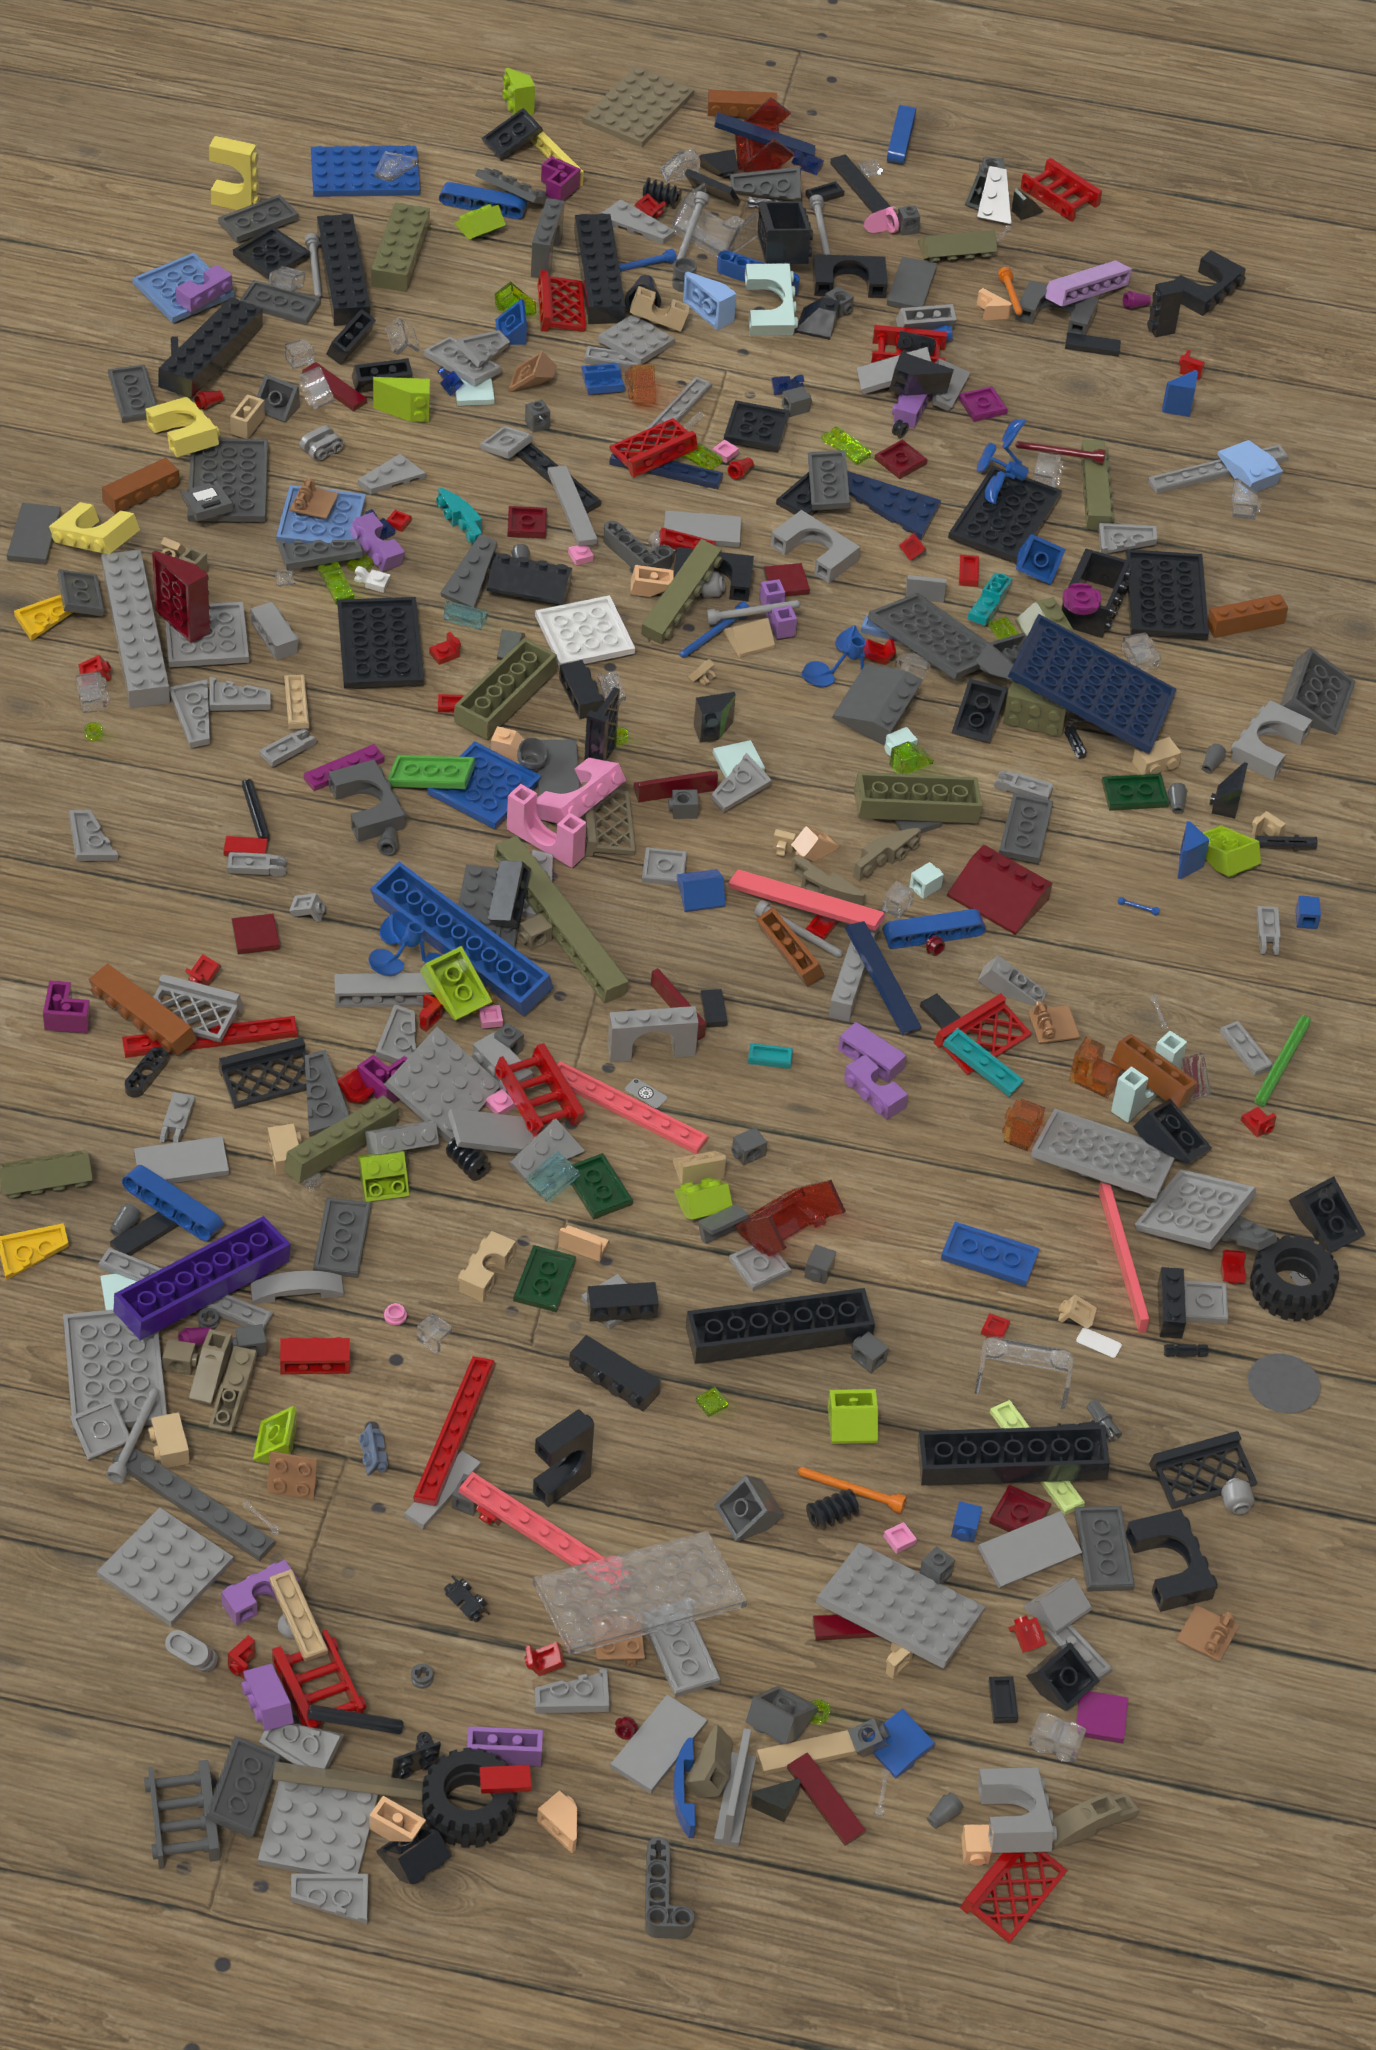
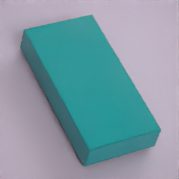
M750 1043L748 1064L790 1069L793 1048Z

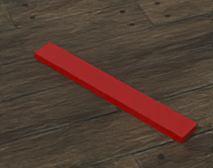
M295 1016L231 1023L221 1042L195 1036L196 1041L184 1051L298 1037ZM217 1025L209 1028L208 1031L218 1034L221 1027ZM147 1034L122 1037L125 1058L146 1056L152 1048L162 1047L157 1040L152 1041Z
M472 1356L413 1496L414 1502L437 1506L495 1367L494 1360Z

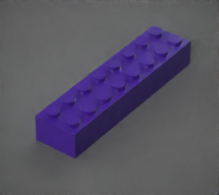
M262 1216L114 1293L113 1312L141 1341L288 1263L291 1244Z

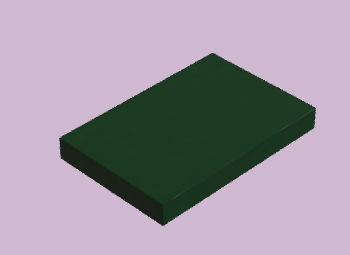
M1161 774L1102 777L1101 782L1109 811L1169 807V799Z
M603 1153L564 1167L563 1173L593 1220L633 1205V1199Z
M533 1245L513 1296V1301L557 1313L576 1263V1256Z

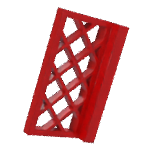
M541 270L537 283L540 330L548 332L549 327L585 332L586 323L582 281L548 276V271ZM551 283L558 284L559 287L556 288ZM569 286H575L578 288L576 290H573ZM561 290H566L568 294L565 295ZM556 294V295H558L560 298H559V299H556V298L553 297L552 295ZM575 297L578 301L574 302L570 298ZM566 301L569 306L566 307L562 302ZM558 306L561 310L557 311L553 307ZM575 308L579 312L574 313L571 309ZM567 313L571 317L566 318L562 314ZM559 318L562 322L554 321L553 319ZM576 320V321L579 322L581 325H579V324H574L572 321Z
M672 418L609 446V448L629 468L630 475L634 478L697 450L698 445L696 433L693 430L688 432L679 422ZM670 426H674V427H675V429H666V428H668V427H670ZM652 434H659L658 437H657V436H650V435H652ZM663 435H672V437H663ZM643 441L642 444L634 443V442ZM647 442H656V444H647ZM627 448L626 451H621L619 449ZM631 449H640V451L635 452L631 451Z
M1002 993L939 1030L933 1043L937 1048L943 1047L967 1076L975 1070L943 1046L944 1041L957 1028L965 1034L968 1032L978 1034L977 1041L975 1042L983 1048L991 1049V1054L995 1058L1032 1035L1030 1030L1005 1004L1006 998ZM1004 1012L1009 1017V1021L998 1020V1014ZM982 1024H993V1031L981 1029ZM997 1025L1008 1027V1033L996 1032ZM1011 1028L1019 1029L1023 1035H1011ZM981 1035L991 1036L992 1044L980 1042ZM995 1039H1007V1044L1005 1046L996 1045Z
M1024 1852L1002 1853L959 1908L966 1914L969 1911L1010 1944L1068 1871L1046 1852H1033L1036 1854L1037 1862H1025ZM1038 1867L1040 1879H1028L1026 1868ZM1043 1867H1052L1059 1874L1056 1878H1045ZM1021 1868L1023 1879L1011 1880L1010 1869ZM1029 1884H1041L1043 1894L1041 1896H1031ZM1007 1885L1009 1897H997L995 1887ZM1012 1885H1024L1026 1896L1014 1897ZM1027 1901L1028 1913L1017 1914L1015 1902ZM1010 1902L1012 1914H999L998 1903ZM982 1903H993L994 1914L986 1915L979 1907ZM1013 1919L1014 1930L1011 1934L1002 1928L1001 1920Z

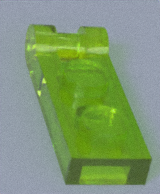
M838 426L832 428L831 432H825L821 435V439L825 444L829 443L837 450H845L846 457L856 465L871 457L869 449Z
M697 443V450L683 455L686 459L710 470H714L715 466L720 465L723 461L719 454Z
M332 562L328 566L324 564L318 566L319 574L323 578L335 605H337V599H354V593L338 562Z

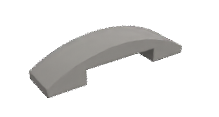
M323 1271L285 1272L264 1277L251 1283L253 1304L275 1302V1297L313 1293H320L321 1298L344 1296L342 1276Z

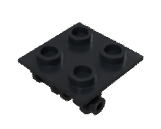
M427 1732L419 1733L415 1751L393 1758L391 1778L405 1779L411 1776L413 1772L421 1769L427 1771L432 1764H437L441 1742L434 1743L431 1735Z

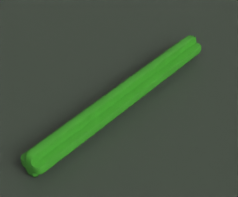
M1302 1015L1255 1097L1254 1102L1256 1105L1261 1107L1266 1105L1310 1026V1017Z

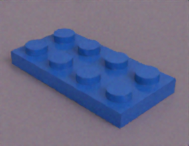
M954 1222L941 1254V1260L1026 1287L1040 1248Z

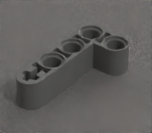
M608 521L604 524L603 542L631 568L634 569L635 565L662 569L671 568L673 550L670 546L660 545L650 550L619 522Z
M654 1837L648 1842L646 1853L645 1931L654 1938L684 1939L692 1933L694 1913L685 1906L669 1905L670 1846L666 1839ZM656 1853H660V1860H655ZM660 1874L662 1877H654L653 1875ZM653 1897H660V1898H662V1899H661V1900H654V1899H652V1898H653ZM652 1920H660L661 1923H653ZM681 1920H682V1921L687 1922V1924H683V1925H682V1924H679L677 1921H681Z

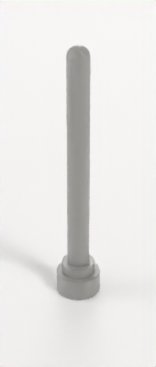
M696 192L694 198L696 206L677 259L685 258L702 207L708 204L710 196L704 192Z
M813 195L810 197L809 203L811 209L815 211L823 254L831 255L822 214L824 206L823 197L821 195Z
M309 233L305 236V245L310 250L315 297L320 298L322 291L317 247L320 244L319 236L315 233Z
M798 600L721 612L715 609H708L709 625H714L720 622L721 619L772 612L774 608L792 606V609L799 608L801 603Z
M761 900L756 906L754 914L759 917L772 907H770L768 902ZM780 915L794 933L838 958L843 955L842 950Z
M157 1388L150 1390L118 1461L110 1465L106 1473V1477L114 1483H123L127 1475L126 1464L159 1395Z

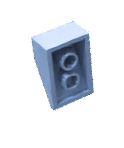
M686 272L683 302L690 305L692 310L716 330L733 323L736 293L723 283Z
M1249 440L1217 453L1246 496L1277 485L1283 472L1273 456Z

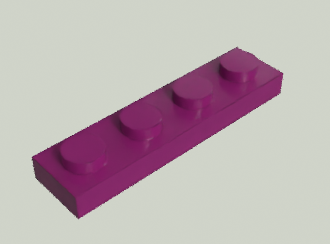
M372 744L305 772L304 780L313 791H317L329 786L328 772L370 760H375L377 765L384 762V755L375 744Z

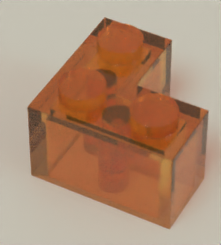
M654 364L631 365L625 371V382H628L629 387H631L628 389V399L632 400V404L655 403Z
M1085 1037L1074 1054L1069 1081L1108 1099L1117 1085L1122 1068L1103 1060L1105 1045Z
M1024 1099L1016 1100L1013 1107H1008L1005 1114L1006 1122L1002 1129V1133H1005L1004 1143L1028 1151L1043 1122L1046 1107Z

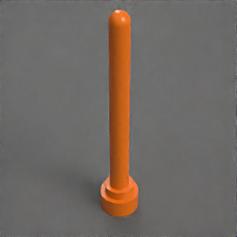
M1002 267L998 271L999 280L1005 283L1015 313L1021 315L1023 311L1011 281L1013 273L1009 267Z
M804 1467L798 1469L799 1476L841 1490L851 1489L854 1494L887 1504L889 1508H892L893 1512L902 1514L907 1500L905 1495L897 1493V1495L892 1494L890 1496Z

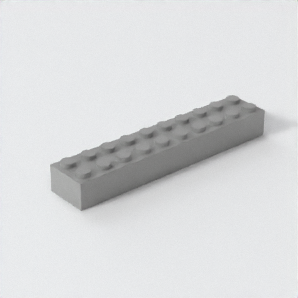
M141 550L101 554L102 572L129 707L170 703L169 684Z

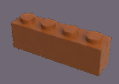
M708 89L707 116L716 117L717 112L736 118L776 119L777 93Z
M165 457L103 486L102 501L114 514H117L120 510L124 511L179 485V470Z
M1281 594L1210 608L1208 628L1212 636L1218 638L1281 625L1285 623L1288 606Z
M774 907L756 919L762 932L807 987L824 976L819 962Z
M1129 1034L1118 1042L1111 1059L1112 1062L1125 1071L1132 1066L1148 1077L1147 1087L1165 1101L1171 1099L1178 1108L1190 1102L1198 1084L1197 1081L1133 1034Z

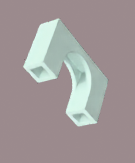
M746 264V290H771L777 293L783 301L776 309L750 310V336L793 335L794 328L798 327V318L794 317V313H796V301L793 302L795 287L791 285L794 274L793 271H790V264Z
M1169 1031L1157 1042L1155 1051L1181 1070L1187 1041ZM1132 1066L1123 1073L1117 1081L1111 1112L1129 1123L1157 1096L1147 1087L1148 1077Z

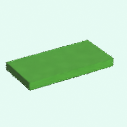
M397 755L387 780L390 782L391 787L466 789L476 761L475 757Z

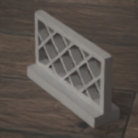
M164 974L159 979L160 986L153 997L161 1003L160 998L163 994L171 995L172 999L161 1004L165 1007L176 1004L178 1009L172 1012L175 1015L181 1014L183 1021L188 1025L200 1019L202 1025L192 1028L195 1036L217 1042L222 1041L236 1013H240L243 1009L240 994ZM185 999L192 1002L182 1008L178 1004V1002ZM204 1004L211 1006V1009L201 1013L197 1008ZM192 1009L196 1010V1015L185 1018L183 1013ZM222 1010L230 1011L228 1015L221 1018L217 1014V1012ZM214 1014L216 1020L205 1024L203 1018ZM217 1025L221 1027L218 1034L208 1031L209 1028Z
M744 1728L739 1753L732 1752L730 1777L725 1784L714 1837V1843L739 1847L756 1762V1756L748 1755L751 1729Z

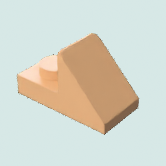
M984 288L978 292L977 306L984 309L983 320L1010 318L1012 303Z

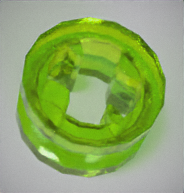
M90 722L85 725L84 736L88 741H98L102 738L103 728L99 723Z
M617 727L616 745L620 746L628 742L629 733L626 728Z
M813 1700L811 1703L818 1706L819 1712L823 1710V1715H818L817 1712L811 1719V1722L818 1725L824 1724L829 1719L830 1706L824 1700Z

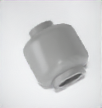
M713 572L708 583L705 582L703 585L702 597H720L722 592L725 591L724 576H721L718 572Z
M1239 1478L1230 1479L1221 1490L1226 1509L1236 1515L1247 1513L1254 1504L1255 1499L1251 1486L1245 1480H1240Z

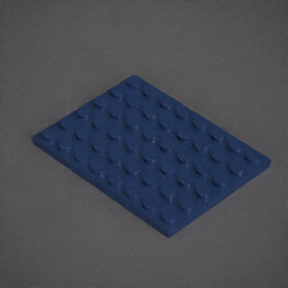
M1040 614L1037 615L1007 676L1015 683L1022 684L1032 692L1044 696L1050 702L1064 707L1067 711L1077 714L1085 721L1099 726L1103 731L1110 732L1120 740L1126 741L1138 750L1148 754L1155 743L1177 690L1173 686Z

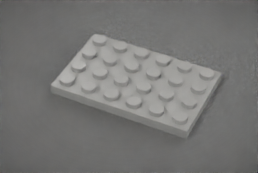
M1054 1109L1031 1152V1157L1041 1162H1048L1057 1165L1061 1169H1069L1082 1176H1089L1103 1183H1110L1123 1190L1133 1191L1144 1197L1154 1199L1157 1198L1176 1159L1147 1144L1141 1137L1058 1109Z
M113 1310L63 1314L72 1416L114 1398L126 1428L133 1427L152 1388H157L159 1395L144 1426L151 1425V1418L167 1415L158 1332L140 1341Z
M861 1543L855 1547L816 1600V1604L943 1669L985 1610V1606L942 1584L938 1585L934 1580Z

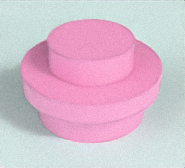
M394 1303L386 1308L384 1319L390 1325H400L406 1321L407 1312L402 1305Z

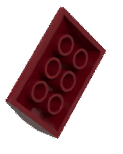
M158 551L152 552L155 611L190 643L210 634L209 577L206 571L201 570L194 563Z
M983 844L960 873L948 891L947 897L968 909H977L982 917L1016 935L1049 901L1052 882Z

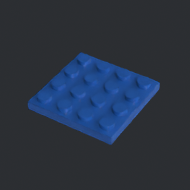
M474 741L459 756L475 757L476 764L467 788H428V795L495 829L507 817L508 795L520 784L533 790L538 785L541 775Z

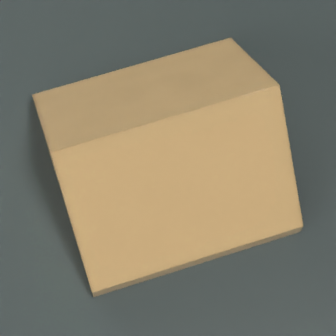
M768 618L724 628L723 633L739 657L775 648Z
M714 1150L672 1158L681 1184L687 1182L698 1184L701 1183V1179L707 1177L724 1179L725 1154Z

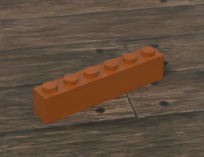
M108 963L89 978L92 987L90 990L96 998H102L109 1008L118 1010L125 1020H131L138 1030H144L152 1041L157 1040L165 1051H171L178 1056L196 1041L195 1034L190 1025Z

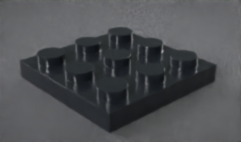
M272 226L233 249V256L271 281L309 258L310 251Z
M735 400L723 440L732 444L778 452L789 419L790 410Z

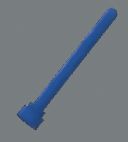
M668 249L659 256L620 264L619 270L621 272L661 262L672 264L677 259L674 249Z
M742 601L735 606V609L748 608L750 606ZM748 616L724 619L680 652V656L686 658L734 621L745 619Z

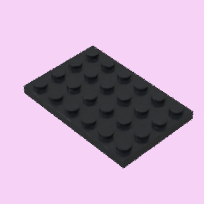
M992 466L950 530L948 538L1017 563L1018 551L1030 534L1037 535L1060 499L1062 490L1027 477L1023 481L1005 477L997 495L996 504H992L986 500L984 495L987 484L998 472L1008 473L1004 469Z
M1126 549L1125 557L1126 560L1130 561L1129 569H1131V575L1127 581L1129 584L1130 635L1208 639L1209 628L1203 555Z
M416 597L337 599L344 688L424 685Z

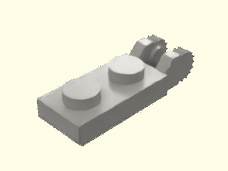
M303 728L261 749L260 756L271 767H274L305 749H310L317 743V740L314 736L308 737L309 731Z
M1006 770L999 772V779L994 783L995 788L1004 792L1009 790L1016 794L1049 800L1054 787L1052 783Z
M230 852L227 873L270 874L273 877H282L286 875V868L284 866L287 865V858L271 854Z
M1257 906L1256 915L1260 954H1266V942H1273V955H1278L1280 941L1278 907Z
M173 1092L162 1125L160 1142H166L169 1132L175 1133L173 1143L181 1141L195 1104L194 1095Z

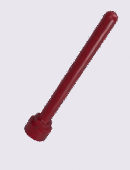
M1017 441L1015 444L1018 449L1092 459L1096 464L1101 465L1104 464L1106 450L1103 449L1091 452Z

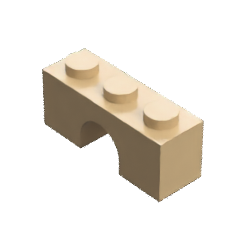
M638 286L631 303L630 313L638 318L648 319L654 324L667 326L670 330L681 332L688 316L690 305L672 299L670 306L667 308H658L654 304L656 292Z
M491 1231L487 1238H483L478 1252L472 1254L468 1267L465 1270L462 1269L458 1276L459 1292L484 1302L494 1287V1273L487 1270V1268L497 1267L505 1271L515 1256L516 1241Z

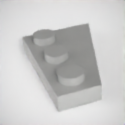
M500 330L460 338L457 340L456 346L477 367H480L509 346L510 341Z
M938 359L935 363L952 368L954 371L948 392L933 394L932 404L949 411L971 372Z
M399 454L359 478L358 485L369 494H374L391 489L392 485L408 484L412 479H426V473Z
M1099 523L1100 552L1107 554L1156 545V526Z
M746 753L741 762L733 768L731 774L712 793L711 799L724 813L770 786L772 780Z
M69 810L76 861H118L119 855L117 851L113 850L110 846V840L103 835L101 826L90 810Z
M396 1004L393 1006L375 1052L377 1058L395 1063L403 1056L408 1058L416 1050L415 1011Z
M555 1118L508 1164L522 1179H525L585 1150Z
M607 1668L601 1669L598 1674L587 1676V1674L579 1675L578 1679L565 1682L561 1680L536 1687L535 1713L609 1712Z
M292 1723L271 1730H264L259 1742L296 1765L328 1769L344 1734Z

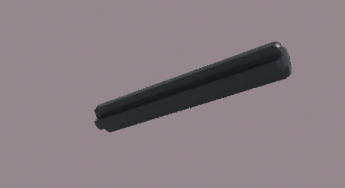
M244 779L242 781V788L257 836L269 841L270 834L254 783L251 779Z
M310 1705L307 1711V1718L311 1720L393 1734H401L404 1723L400 1719L318 1705Z

